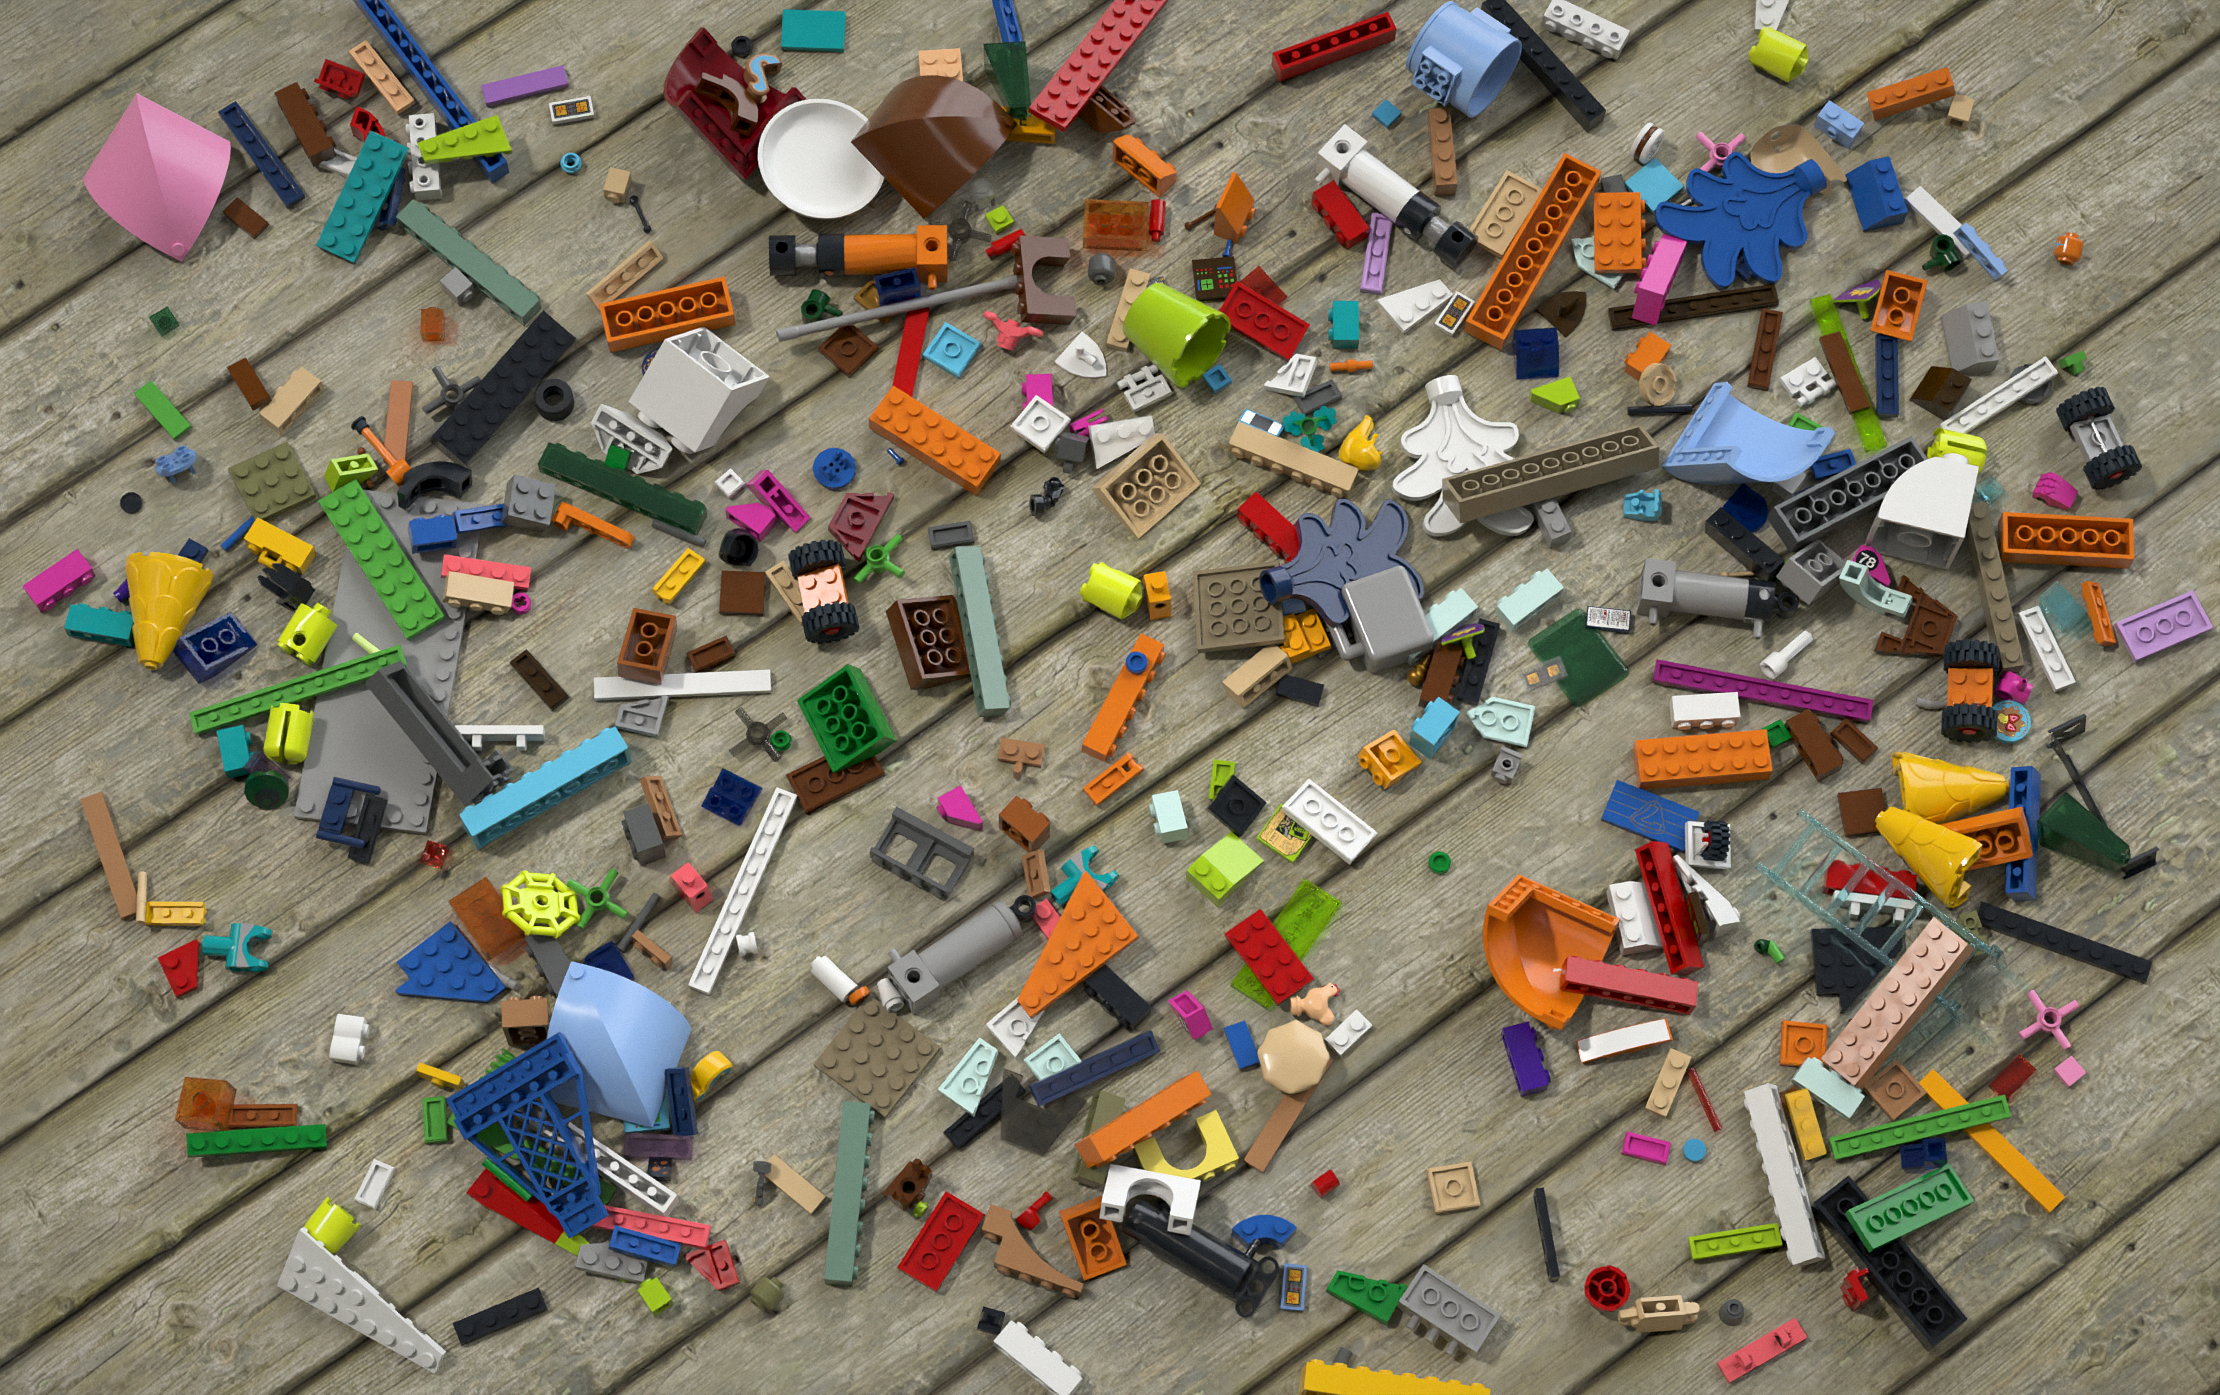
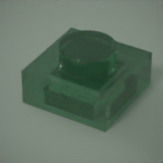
M168 306L149 317L161 337L179 327L178 321Z

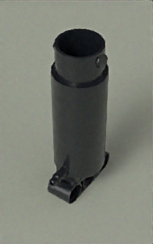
M1141 1198L1127 1219L1122 1232L1142 1243V1248L1236 1301L1235 1310L1239 1316L1243 1318L1254 1316L1280 1269L1278 1261L1273 1257L1266 1256L1260 1261L1253 1258L1258 1250L1260 1241L1255 1238L1250 1243L1246 1252L1243 1253L1192 1224L1190 1235L1167 1231L1170 1210L1166 1208L1161 1210ZM1266 1261H1272L1275 1264V1269L1270 1274L1265 1273L1262 1268ZM1255 1281H1261L1264 1286L1263 1291L1259 1294H1255L1251 1290V1285ZM1244 1301H1249L1252 1304V1310L1248 1314H1243L1240 1311V1304Z

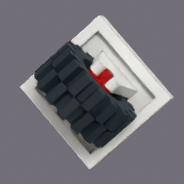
M1711 820L1706 822L1687 821L1685 823L1686 863L1690 867L1731 868L1730 824L1724 821Z

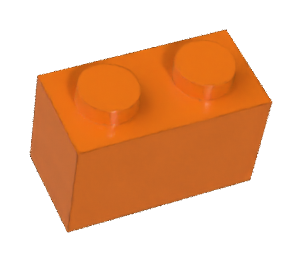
M1649 332L1646 338L1642 336L1636 345L1638 349L1635 353L1630 352L1625 359L1626 368L1624 372L1639 381L1642 372L1647 366L1652 363H1662L1670 352L1671 344L1652 332Z

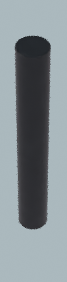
M1692 404L1627 407V415L1692 412Z

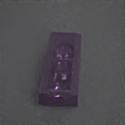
M625 1133L623 1155L624 1157L692 1161L694 1136Z

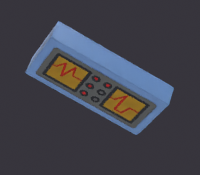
M1284 1263L1280 1310L1303 1312L1307 1265Z

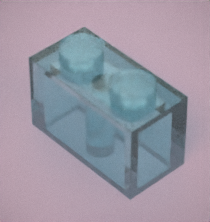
M2058 581L2038 597V600L2041 602L2038 606L2046 615L2051 613L2056 618L2053 622L2061 631L2065 628L2070 632L2088 616V613Z

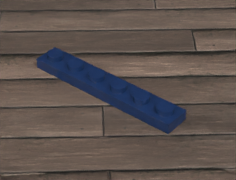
M235 101L218 111L223 122L285 207L289 209L305 199L304 193L238 103Z
M1149 1030L1030 1084L1029 1088L1037 1106L1040 1107L1160 1052L1153 1032Z

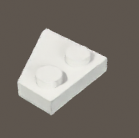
M1295 354L1287 365L1277 371L1278 375L1271 382H1265V390L1304 397L1318 363L1317 358Z

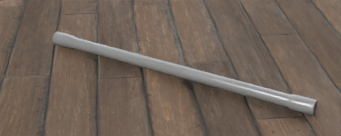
M1016 275L1008 276L996 281L839 317L776 330L778 341L783 342L847 325L1004 289H1013L1016 286L1017 277Z

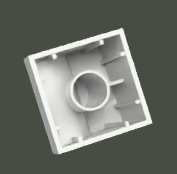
M701 327L664 340L629 402L640 410L638 417L642 422L653 428H664L673 435L671 442L676 448L685 453L692 454L714 446L732 420L750 402L758 398L770 376L708 329Z

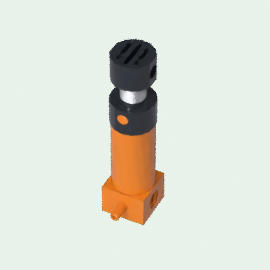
M918 225L917 234H819L817 244H796L795 235H769L770 276H796V267L817 266L819 268V277L918 274V282H928V288L935 290L937 289V282H948L947 225Z

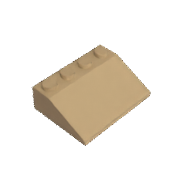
M1158 433L1149 437L1091 489L1103 505L1139 539L1201 483L1164 434Z

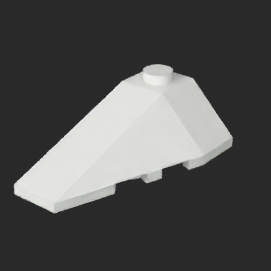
M1678 855L1673 856L1676 873L1687 893L1697 891L1699 894L1707 925L1713 939L1736 929L1740 923L1738 910L1735 907L1732 908L1729 901Z

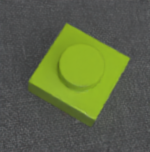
M1004 205L985 214V219L995 234L1014 225V221Z

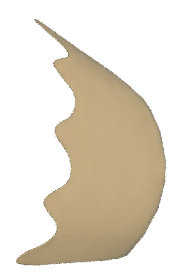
M1800 125L1776 126L1762 136L1751 149V163L1758 169L1769 173L1787 172L1799 164L1813 159L1824 173L1827 187L1820 193L1826 196H1831L1832 180L1847 181L1842 170L1819 142ZM1777 131L1782 132L1779 138L1775 140L1770 139L1773 133ZM1780 145V149L1775 151L1774 147ZM1813 196L1807 198L1804 206H1811Z

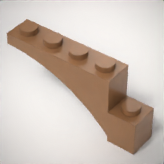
M990 1204L981 1232L988 1241L995 1243L998 1240L1001 1241L994 1260V1268H997V1272L1008 1276L1012 1273L1019 1276L1018 1279L1027 1283L1032 1281L1038 1282L1042 1288L1052 1291L1054 1288L1061 1290L1063 1295L1070 1298H1075V1296L1081 1297L1084 1284L1065 1276L1043 1261L1021 1236L1012 1220V1211Z

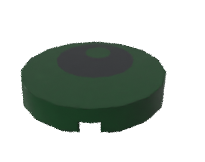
M262 770L256 771L249 775L245 781L244 794L252 805L265 809L276 808L287 800L289 783L278 772L272 770L262 772Z

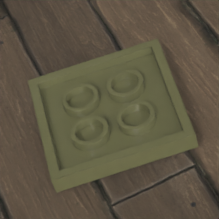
M288 442L228 468V472L254 520L258 517L266 521L316 498V494Z

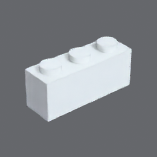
M1737 692L1672 696L1669 702L1672 728H1678L1679 730H1688L1691 727L1709 729L1717 725L1728 728L1738 724L1740 719Z

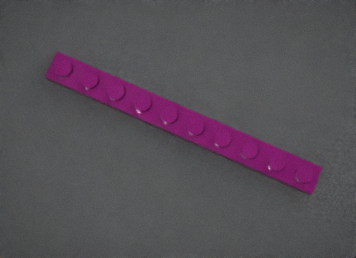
M1656 660L1652 681L1653 683L1711 694L1737 692L1738 699L1802 711L1810 709L1813 713L1869 723L1871 720L1872 699L1664 660Z

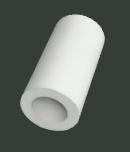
M819 956L811 963L812 969L810 972L843 1003L858 989V986L828 957L824 956L821 958Z

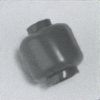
M1100 252L1090 258L1088 277L1097 285H1106L1115 279L1116 261L1110 254Z

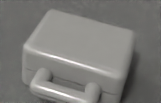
M1396 566L1346 583L1342 587L1341 593L1350 611L1347 622L1356 644L1350 645L1343 625L1339 627L1328 625L1343 660L1349 661L1362 656L1367 670L1371 673H1376L1408 662L1409 655L1422 651L1415 657L1416 659L1423 657L1431 651L1434 635L1407 570L1403 566Z

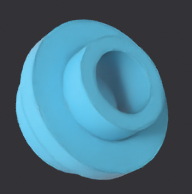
M567 153L562 157L560 165L564 172L572 174L580 170L582 161L577 154ZM574 162L575 165L568 166V163Z

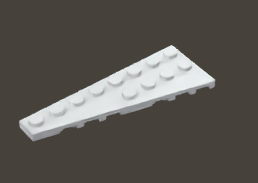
M301 1228L277 1286L435 1374L439 1370L446 1351L427 1334L424 1335L418 1331L409 1318L405 1319L395 1310L396 1307L392 1303L388 1304L379 1296V1292L358 1273L352 1272L343 1265L342 1259L337 1255L333 1256L323 1247L325 1244L320 1240L317 1242L307 1233L308 1229Z

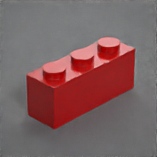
M1334 180L1313 192L1311 205L1317 213L1320 212L1323 216L1325 225L1329 229L1332 228L1335 232V237L1339 244L1344 245L1348 250L1369 237V226Z

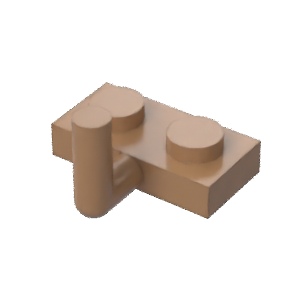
M1001 738L998 761L1014 763L1013 777L1019 780L1022 777L1024 765L1042 767L1045 744Z

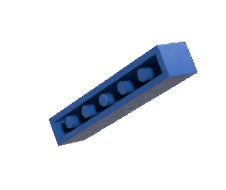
M2033 766L2011 767L2009 809L2023 807L2033 857L2007 862L2005 894L2014 902L2036 900L2041 774Z

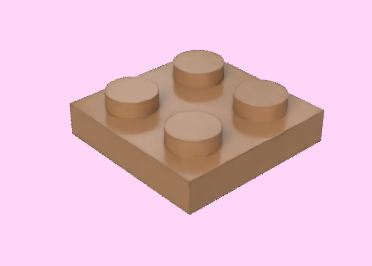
M1895 1059L1873 1077L1863 1088L1892 1122L1927 1093L1898 1059Z

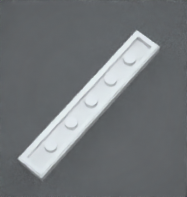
M2045 356L1941 423L1939 427L1967 434L2056 377L2058 371Z

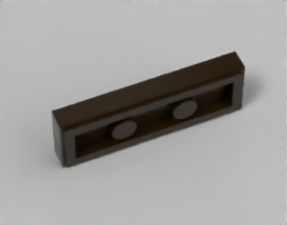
M527 649L509 662L511 667L551 711L569 699L566 692Z

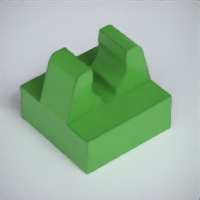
M2083 350L2059 360L2058 363L2061 369L2067 367L2073 376L2084 371L2082 360L2087 357Z

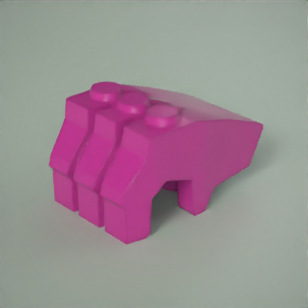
M2049 472L2040 476L2032 492V497L2034 499L2041 497L2047 501V506H2055L2066 510L2070 509L2078 490L2061 476Z

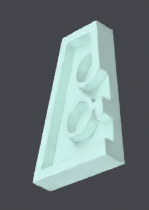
M979 1038L938 1088L939 1093L974 1117L997 1058V1049Z

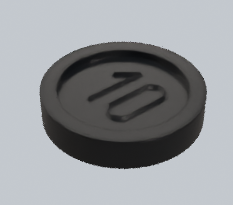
M128 492L121 497L120 506L124 512L134 514L141 509L142 499L137 493Z

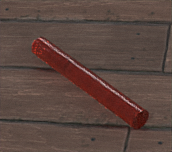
M1695 1067L1690 1068L1686 1072L1713 1131L1718 1132L1722 1129V1126Z

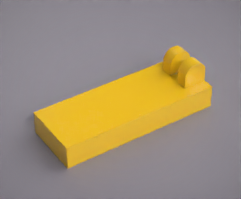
M687 548L653 587L652 593L656 595L657 599H663V603L666 605L671 604L705 565L706 559L690 548Z
M146 902L144 925L203 926L206 923V918L204 917L207 915L206 904L204 902Z

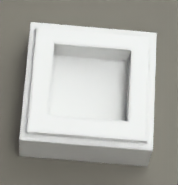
M731 468L714 482L715 486L728 499H731L745 487V483Z

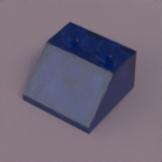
M1557 327L1514 330L1512 347L1516 380L1559 377Z

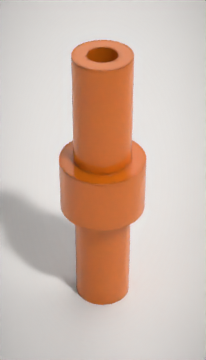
M1350 359L1346 360V362L1329 363L1330 371L1347 370V373L1356 372V370L1373 369V361Z

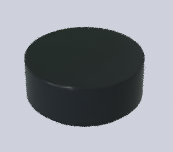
M738 36L731 43L733 54L739 58H745L752 53V41L746 36Z

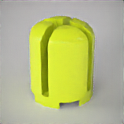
M1939 427L1935 429L1933 435L1936 438L1932 447H1928L1926 457L1928 459L1933 457L1942 458L1943 455L1949 453L1962 455L1968 459V464L1979 467L1978 476L1986 462L1987 447L1985 441L1974 435Z
M280 703L278 708H273L271 705L263 748L265 755L269 759L281 764L286 759L288 764L293 765L301 763L306 759L315 714L312 710L309 714L299 710L300 705Z

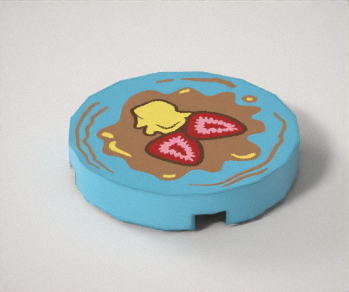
M2004 700L1992 707L1998 713L1997 736L1994 737L1995 740L2004 744H2013L2027 735L2031 726L2030 715L2020 703Z

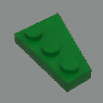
M1337 1270L1326 1289V1293L1387 1325L1408 1285L1388 1283L1387 1280L1382 1279L1378 1281L1365 1278L1363 1275Z

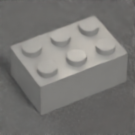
M1817 539L1790 557L1776 577L1785 587L1790 588L1796 593L1800 600L1810 605L1840 583L1839 577L1846 562L1822 541Z

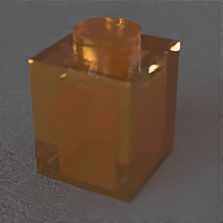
M437 307L421 309L420 333L423 341L445 340V314L443 309Z

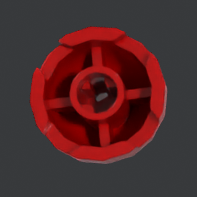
M1611 1265L1593 1269L1587 1276L1584 1284V1294L1588 1304L1601 1312H1613L1620 1309L1627 1302L1631 1291L1627 1275L1619 1268Z

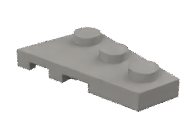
M610 1242L580 1245L575 1269L640 1284L644 1281L648 1260L609 1250Z

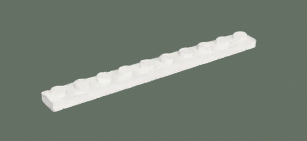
M776 787L688 984L689 988L710 995L797 800L796 794Z

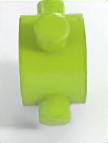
M920 1201L913 1210V1217L916 1218L918 1216L921 1218L928 1209L926 1201L923 1203Z

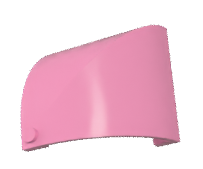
M136 93L83 177L84 184L97 204L122 227L147 244L182 262L202 231L219 196L228 169L231 144L230 141Z

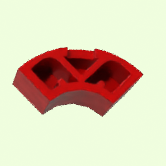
M356 106L350 123L353 136L360 139L363 143L370 130L386 137L378 119L367 110Z

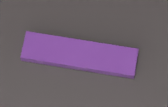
M563 65L481 85L487 106L569 87Z

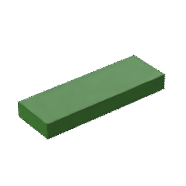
M151 380L134 393L135 397L174 441L192 428Z

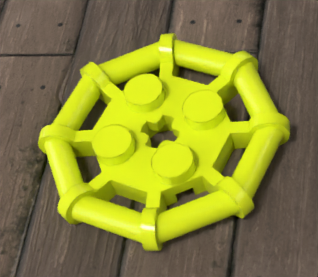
M524 870L500 889L503 897L504 910L502 914L504 918H509L527 936L531 934L553 936L555 939L560 938L563 932L580 921L577 892L567 887L554 873H530ZM521 884H525L527 886L525 889H518V887ZM512 896L518 899L517 905L512 906ZM538 900L542 901V904L546 905L542 906L539 905L537 902ZM564 901L568 902L569 909L564 908ZM560 916L566 918L559 925L556 922ZM534 923L548 924L550 927L534 926Z

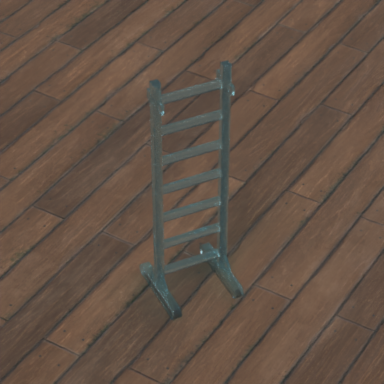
M1801 808L1796 815L1807 822L1808 826L1773 870H1770L1760 861L1755 866V869L1891 970L1897 963L1887 955L1923 909L1943 922V925L1947 928L1954 930L1971 943L1970 946L1975 950L1934 1000L1948 1011L1950 1018L1961 1024L1965 1018L1962 1005L1953 998L1947 1001L1942 997L1943 993L1978 949L1989 956L1990 964L1999 971H2002L2007 964L2004 952L1994 944L1991 947ZM1817 830L1834 842L1835 845L1800 890H1797L1781 878L1780 875L1813 832ZM1843 849L1862 864L1830 906L1824 910L1806 895ZM1871 869L1889 884L1856 927L1851 930L1833 915L1867 871ZM1898 889L1916 904L1879 950L1860 935L1894 891Z

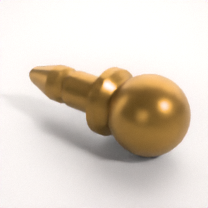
M1431 650L1425 654L1424 659L1419 664H1415L1413 669L1408 672L1407 680L1411 685L1417 686L1424 681V675L1428 673L1426 668L1430 664L1429 662L1432 661L1434 651Z

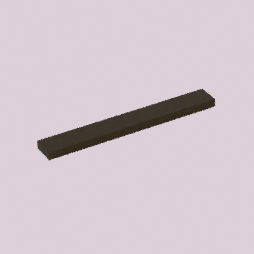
M1775 284L1667 299L1665 300L1663 310L1660 311L1657 324L1778 306L1779 300ZM1635 304L1608 308L1612 330L1652 324L1632 318Z

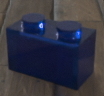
M915 267L873 277L879 307L921 297L920 283Z

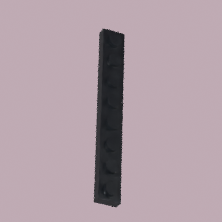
M1980 903L1977 914L1984 928L2143 984L2147 982L2153 961L1991 904Z

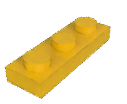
M1804 1088L1785 1094L1803 1160L1827 1154L1808 1089Z

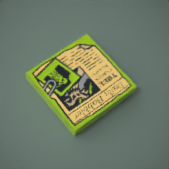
M1281 803L1256 837V840L1293 864L1313 835L1282 812L1283 804Z

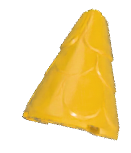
M136 552L127 556L125 564L130 595L129 602L134 623L132 626L138 663L144 665L147 669L157 670V668L161 669L182 638V632L195 615L197 607L210 589L214 574L210 569L203 570V564L185 557L161 552H150L148 556H142V552Z
M1892 752L1891 754L1893 773L1899 776L1903 810L1938 825L1951 822L1966 814L1971 815L1998 803L2009 792L2008 779L2005 780L2004 776L1969 765L1960 766L1940 759L1934 760L1908 752Z
M1893 806L1889 807L1885 812L1881 811L1875 819L1877 830L1898 857L1904 859L1910 869L1918 875L1937 899L1946 907H1951L1952 909L1963 904L1968 899L1971 885L1963 881L1964 874L1979 859L1982 844L1973 838Z

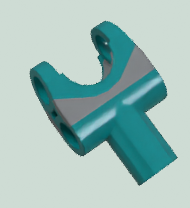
M1090 846L1077 853L1061 867V870L1068 878L1050 892L1052 898L1060 907L1068 903L1082 874L1086 871L1104 893L1119 878L1120 875L1116 870L1103 875H1097L1089 869L1088 866L1092 859L1099 853L1096 846Z
M233 923L230 927L229 937L205 935L202 953L207 956L226 957L225 969L229 971L244 973L263 972L268 970L269 963L250 955V949L258 941L271 939L273 931L263 926Z

